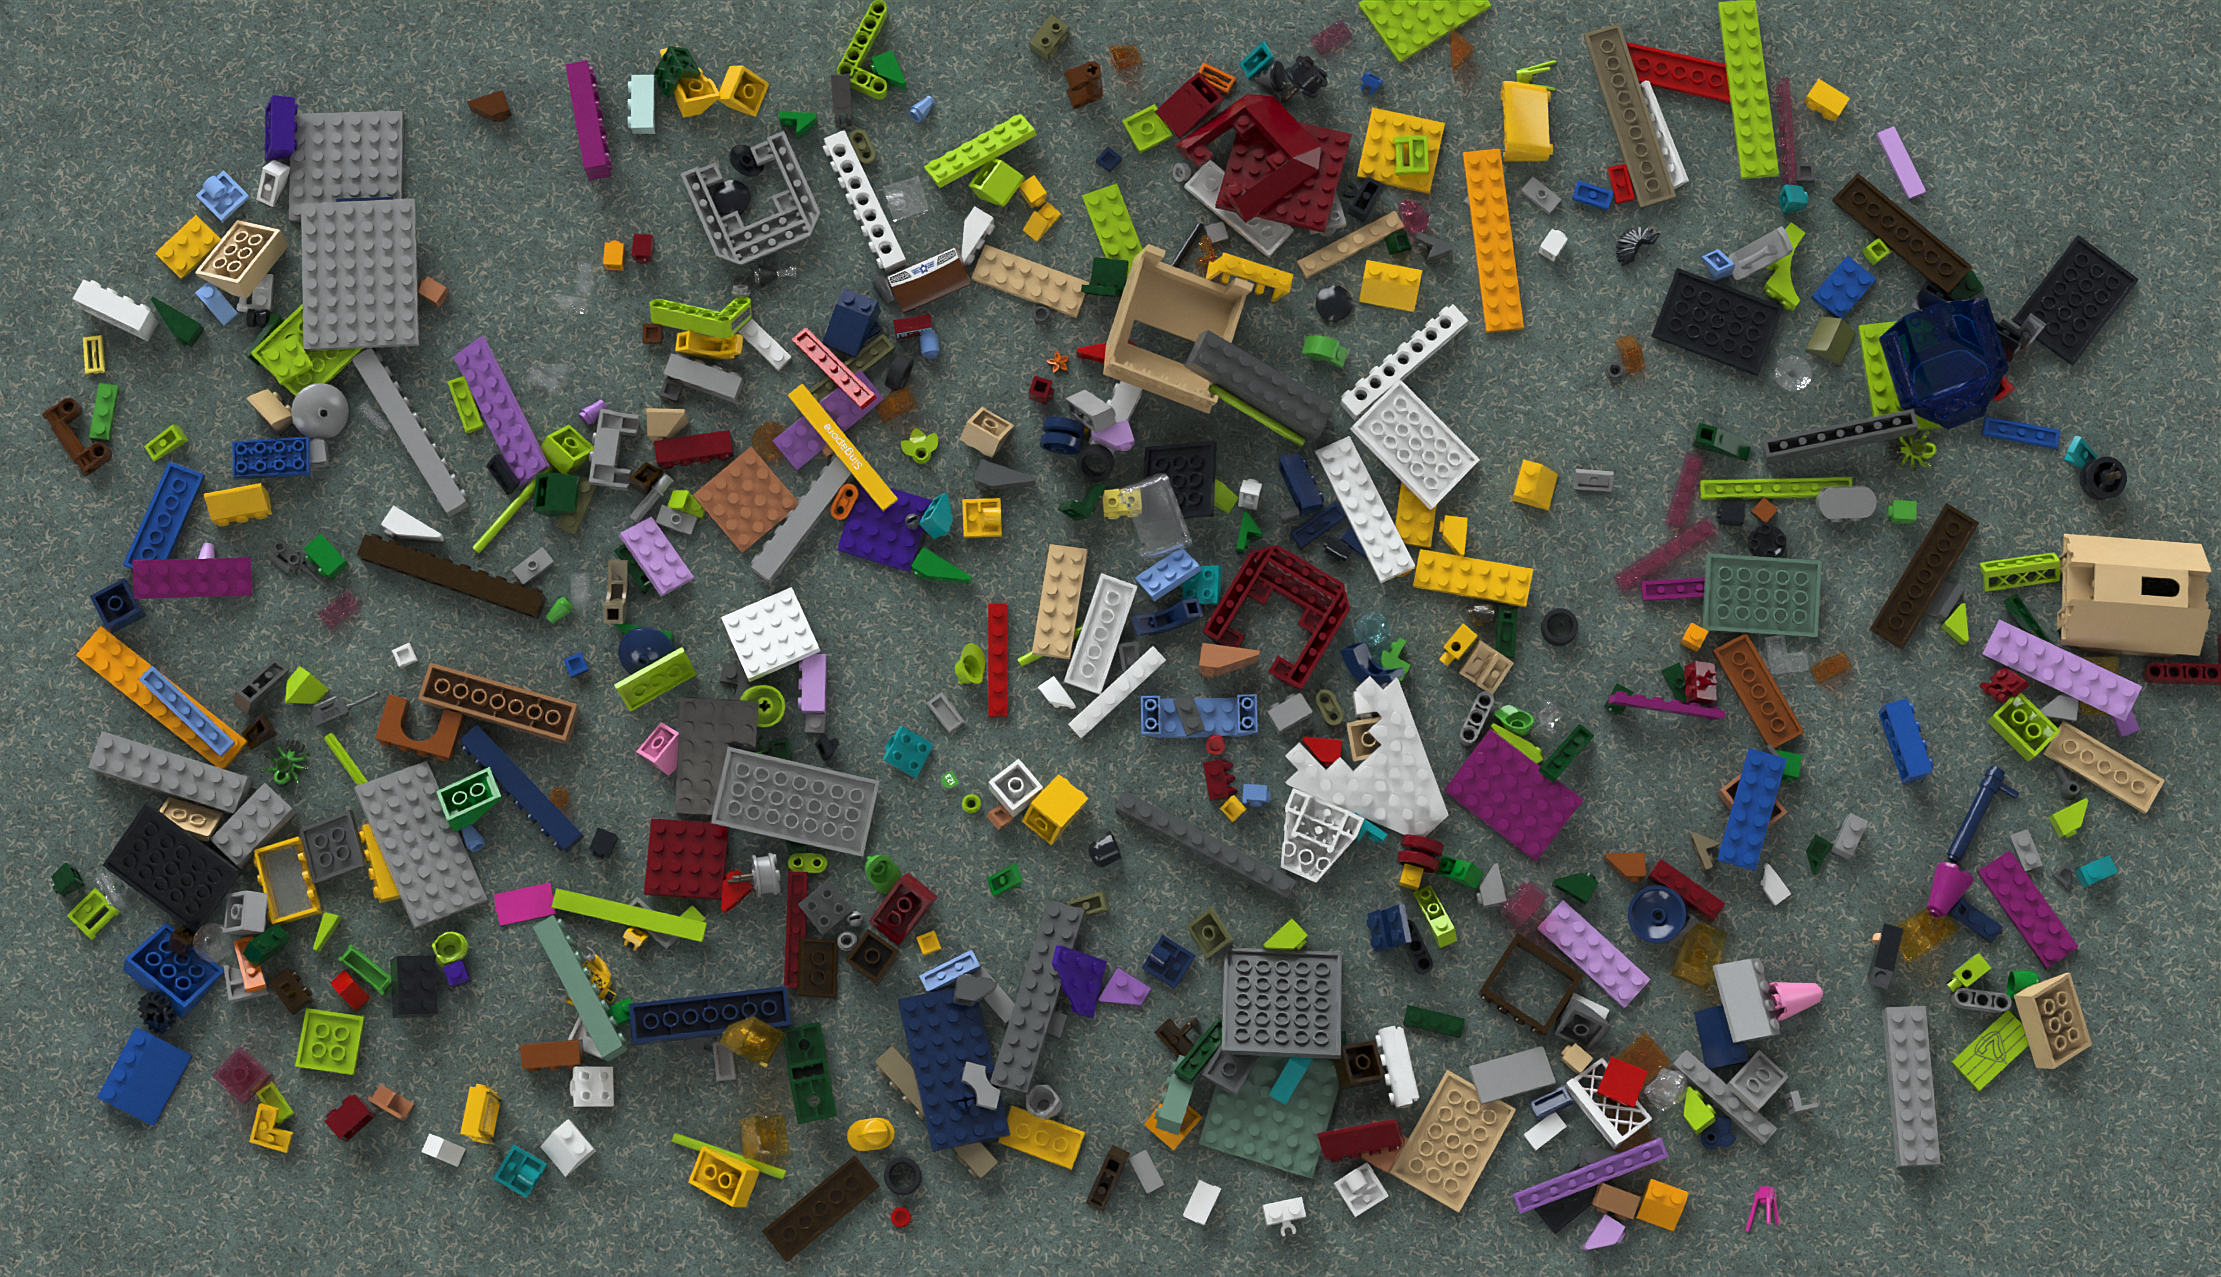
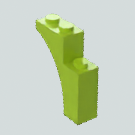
M1790 222L1785 230L1793 251L1786 257L1766 267L1770 271L1774 270L1775 273L1767 281L1763 290H1765L1768 297L1777 299L1783 308L1794 311L1801 300L1792 285L1790 273L1791 260L1794 250L1806 233Z

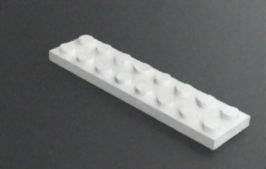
M1350 436L1316 450L1315 454L1380 584L1414 569L1415 564Z

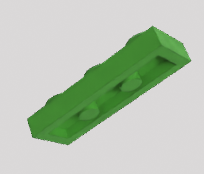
M99 383L89 435L90 439L110 441L119 392L118 385Z

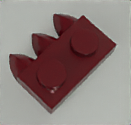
M1222 759L1203 762L1209 801L1230 798L1238 792L1236 788L1227 786L1236 779L1235 776L1224 773L1233 767L1231 762L1222 761Z

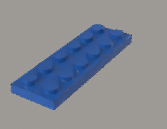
M170 461L168 462L123 563L124 567L133 570L132 560H166L170 558L205 479L204 474Z
M1751 748L1748 749L1717 861L1756 871L1785 768L1786 758Z

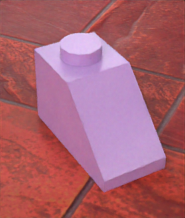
M1128 419L1117 422L1115 425L1098 433L1091 430L1093 440L1115 451H1127L1134 446L1135 440Z
M1604 1214L1582 1249L1587 1251L1614 1245L1616 1242L1620 1243L1626 1234L1623 1232L1625 1226Z

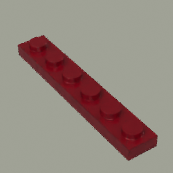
M788 871L784 986L787 989H797L798 940L800 937L806 938L807 921L806 914L797 904L807 897L808 872Z

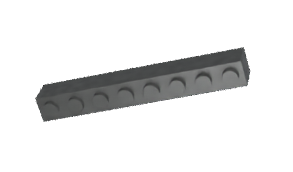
M1914 409L1765 439L1762 442V451L1765 463L1768 465L1914 435L1917 433L1918 424Z

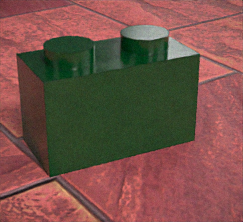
M277 923L252 939L245 948L243 955L256 968L281 952L291 937Z

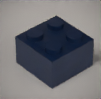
M125 578L90 595L106 629L112 634L147 616L139 600L134 599L133 588Z

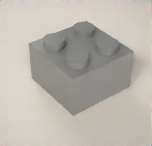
M247 890L227 894L224 933L237 935L263 933L266 927L267 894Z

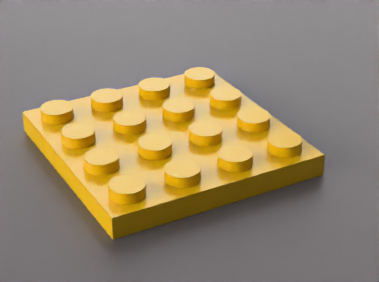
M1372 107L1357 179L1366 180L1367 176L1385 185L1430 194L1445 123ZM1399 136H1427L1429 173L1395 175L1396 146L1393 143V138ZM1408 144L1403 145L1404 167L1409 166Z

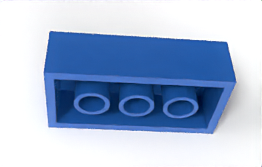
M1908 698L1885 704L1878 712L1903 785L1924 779L1933 772V762L1927 756V745L1925 740L1921 739L1919 733L1921 732L1920 724L1918 721H1915L1913 715L1915 713L1912 703H1909Z

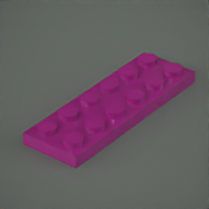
M251 557L132 560L134 599L252 596Z
M2010 850L1977 872L2045 969L2078 948V945Z

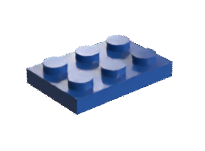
M1847 255L1811 298L1835 318L1843 319L1876 281V278Z

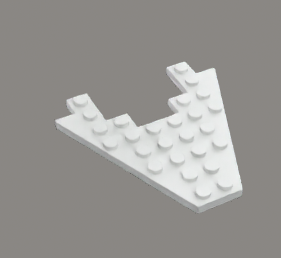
M1369 676L1356 690L1382 717L1368 730L1381 745L1354 771L1341 757L1325 770L1299 742L1285 755L1298 769L1285 783L1352 813L1356 812L1366 819L1403 835L1410 834L1426 837L1449 816L1398 678L1396 677L1385 689H1382Z

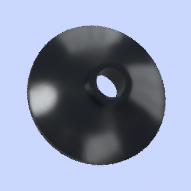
M747 145L734 146L729 153V160L734 169L745 176H758L763 171L764 164L757 165L751 152V147Z

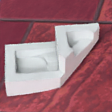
M1766 863L1764 864L1765 871L1760 885L1763 886V890L1772 904L1777 905L1791 893L1773 868Z

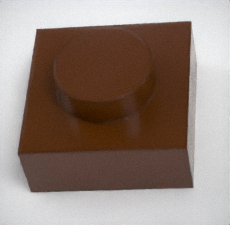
M643 324V344H662V325Z

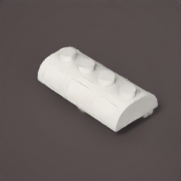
M1395 1026L1380 1029L1378 1031L1379 1035L1375 1036L1377 1047H1382L1383 1054L1380 1055L1382 1067L1386 1066L1388 1073L1384 1074L1386 1086H1391L1392 1093L1388 1094L1390 1104L1395 1105V1109L1410 1107L1413 1103L1412 1100L1417 1101L1419 1095L1404 1029L1401 1027L1396 1029Z

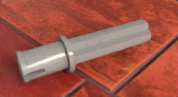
M664 473L656 485L651 486V491L630 515L631 520L639 523L661 496H664L663 493L674 480Z

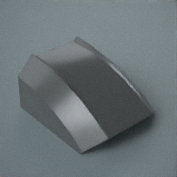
M1576 999L1570 1000L1558 1015L1554 1026L1555 1035L1569 1042L1576 1043L1586 1050H1590L1599 1044L1611 1030V1026L1604 1018Z

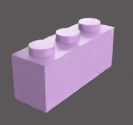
M813 654L799 661V671H802V678H799V690H802V697H798V709H801L803 714H826L827 656L826 654Z

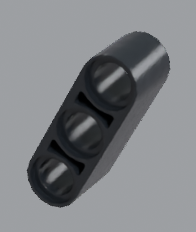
M1408 920V925L1412 929L1410 933L1411 943H1418L1420 950L1417 952L1410 949L1411 943L1403 946L1415 971L1424 975L1430 972L1433 967V961L1415 923L1412 920ZM1425 960L1429 967L1425 970L1421 969L1418 962Z

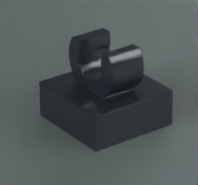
M826 735L820 737L815 744L823 761L830 759L835 753L834 750L840 745L837 738L829 741Z

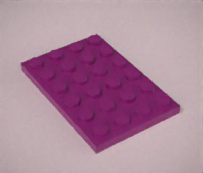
M1492 729L1488 731L1444 789L1446 793L1535 861L1540 858L1584 800L1558 779L1554 783L1538 772L1541 766Z

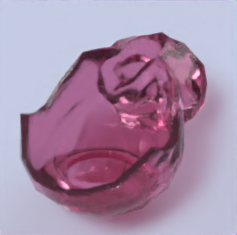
M1410 199L1401 201L1398 211L1402 215L1404 228L1412 233L1426 230L1430 223V218L1421 205L1414 203Z

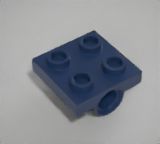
M1162 935L1150 952L1142 969L1175 989L1196 955Z

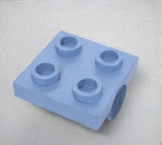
M224 170L217 177H209L204 182L203 189L196 194L197 198L222 223L250 199L249 195Z

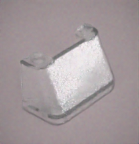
M1159 473L1119 489V501L1121 505L1125 504L1128 508L1141 542L1138 551L1142 559L1145 558L1148 561L1193 545L1166 474Z

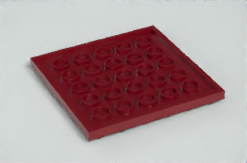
M1298 122L1321 146L1319 170L1256 217L1325 233L1352 134ZM1257 127L1244 137L1236 133L1215 208L1235 212L1233 205L1222 195V190L1237 180L1247 191L1273 172L1266 164V159L1278 150Z

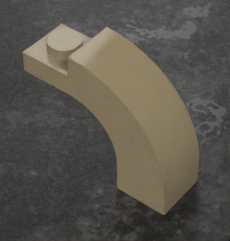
M608 560L607 597L603 604L604 624H623L625 621L629 592L628 560Z

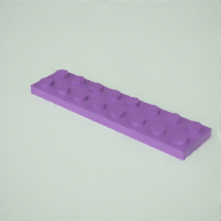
M479 337L453 357L462 375L465 376L467 385L508 466L520 481L519 486H523L549 468L550 465L485 337Z

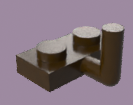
M1169 1018L1154 1033L1177 1058L1179 1055L1185 1057L1194 1047V1044L1187 1038L1186 1034L1199 1024V1020L1194 1018L1179 1029Z

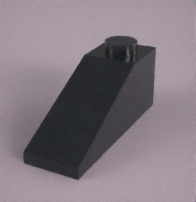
M1884 923L1867 975L1869 985L1888 989L1895 968L1903 928Z

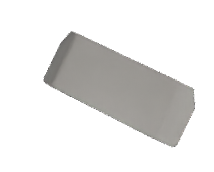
M1781 226L1730 254L1729 259L1735 264L1731 274L1733 280L1745 279L1791 254L1793 247L1786 230Z

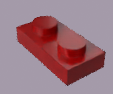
M1626 164L1608 167L1607 171L1612 191H1614L1615 204L1634 201L1635 197Z

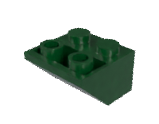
M551 472L538 474L536 476L533 512L546 517L576 513L580 476Z

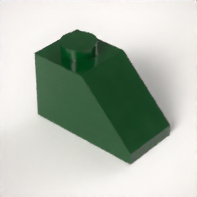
M69 863L63 864L51 876L53 890L56 894L59 893L62 896H66L85 886L77 868Z
M1581 872L1555 879L1552 886L1586 905L1599 882L1596 881V877L1592 874Z

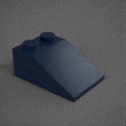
M844 288L835 305L822 343L826 347L856 358L881 313L878 301Z

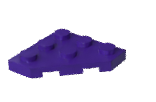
M1056 945L1052 966L1054 971L1058 972L1061 979L1059 982L1065 995H1068L1073 1013L1093 1018L1107 961L1062 945Z

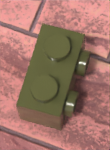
M1050 14L1029 42L1030 50L1047 61L1051 56L1054 58L1059 51V45L1062 42L1065 43L1070 36L1069 26Z

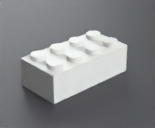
M93 280L90 282L82 281L73 300L83 311L147 342L149 341L159 323L155 318V314L150 312L151 309L143 304L138 306L134 304V300L127 296L123 298L117 296L118 293L110 288L105 290L101 288L99 283Z

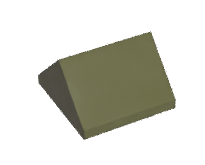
M1821 316L1806 350L1841 365L1855 335V331L1841 318Z
M1213 907L1207 909L1186 926L1206 959L1233 943V938Z

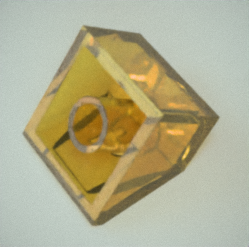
M784 1115L751 1116L739 1120L744 1159L789 1154Z

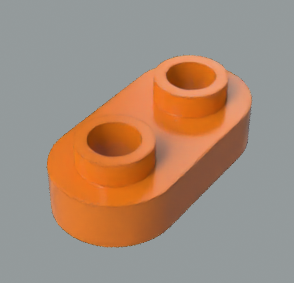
M845 484L840 488L830 508L831 515L835 519L842 520L847 518L857 501L859 490L854 484ZM847 490H852L853 495L851 497L847 495ZM839 506L844 508L843 513L838 512Z

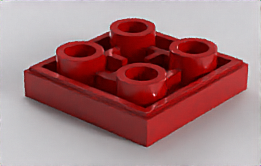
M1611 1057L1597 1094L1634 1109L1648 1071Z

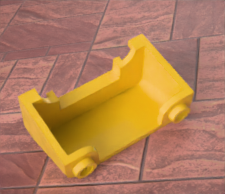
M1503 81L1501 88L1505 137L1503 162L1548 161L1549 155H1553V144L1549 142L1548 102L1551 100L1550 91H1547V88L1542 86Z

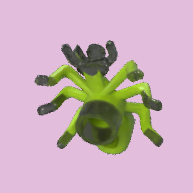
M1927 430L1921 439L1914 441V435H1910L1911 446L1904 441L1903 437H1900L1899 441L1905 447L1896 442H1889L1890 445H1895L1889 447V449H1893V451H1889V454L1897 456L1890 457V460H1898L1900 456L1905 454L1906 456L1899 464L1900 468H1902L1909 456H1911L1910 467L1913 468V471L1917 470L1916 465H1914V458L1919 461L1921 466L1932 468L1930 463L1922 461V459H1931L1937 450L1934 444L1924 442L1931 430Z

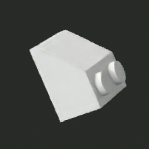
M569 1119L559 1126L541 1146L565 1177L596 1152Z

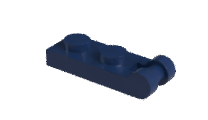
M1962 897L1947 913L1989 943L1994 941L2003 926L1976 909ZM1961 907L1965 909L1963 914L1958 912Z

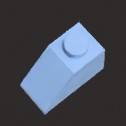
M210 282L195 292L223 326L238 315L226 298Z

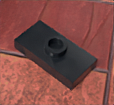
M500 453L494 455L486 467L506 495H511L520 485V481Z

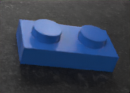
M1578 180L1572 200L1607 211L1614 191Z

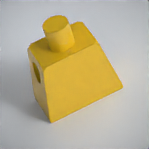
M1463 623L1444 645L1443 648L1446 652L1439 660L1447 667L1454 659L1459 661L1478 640V635ZM1456 644L1461 646L1458 651L1452 649Z

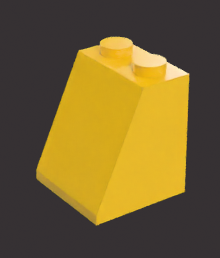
M1058 774L1032 801L1022 822L1052 846L1083 809L1088 798L1082 791L1071 785L1066 778Z

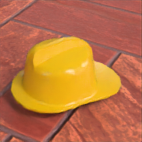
M884 1118L864 1119L856 1121L850 1126L847 1139L851 1147L858 1151L878 1150L886 1148L892 1143L895 1131L893 1125Z

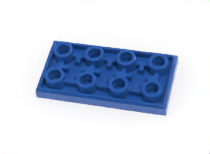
M309 437L232 441L234 480L310 475Z

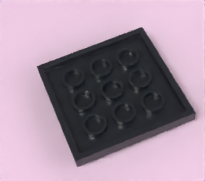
M1204 441L1145 447L1142 521L1152 522L1214 516L1217 442Z

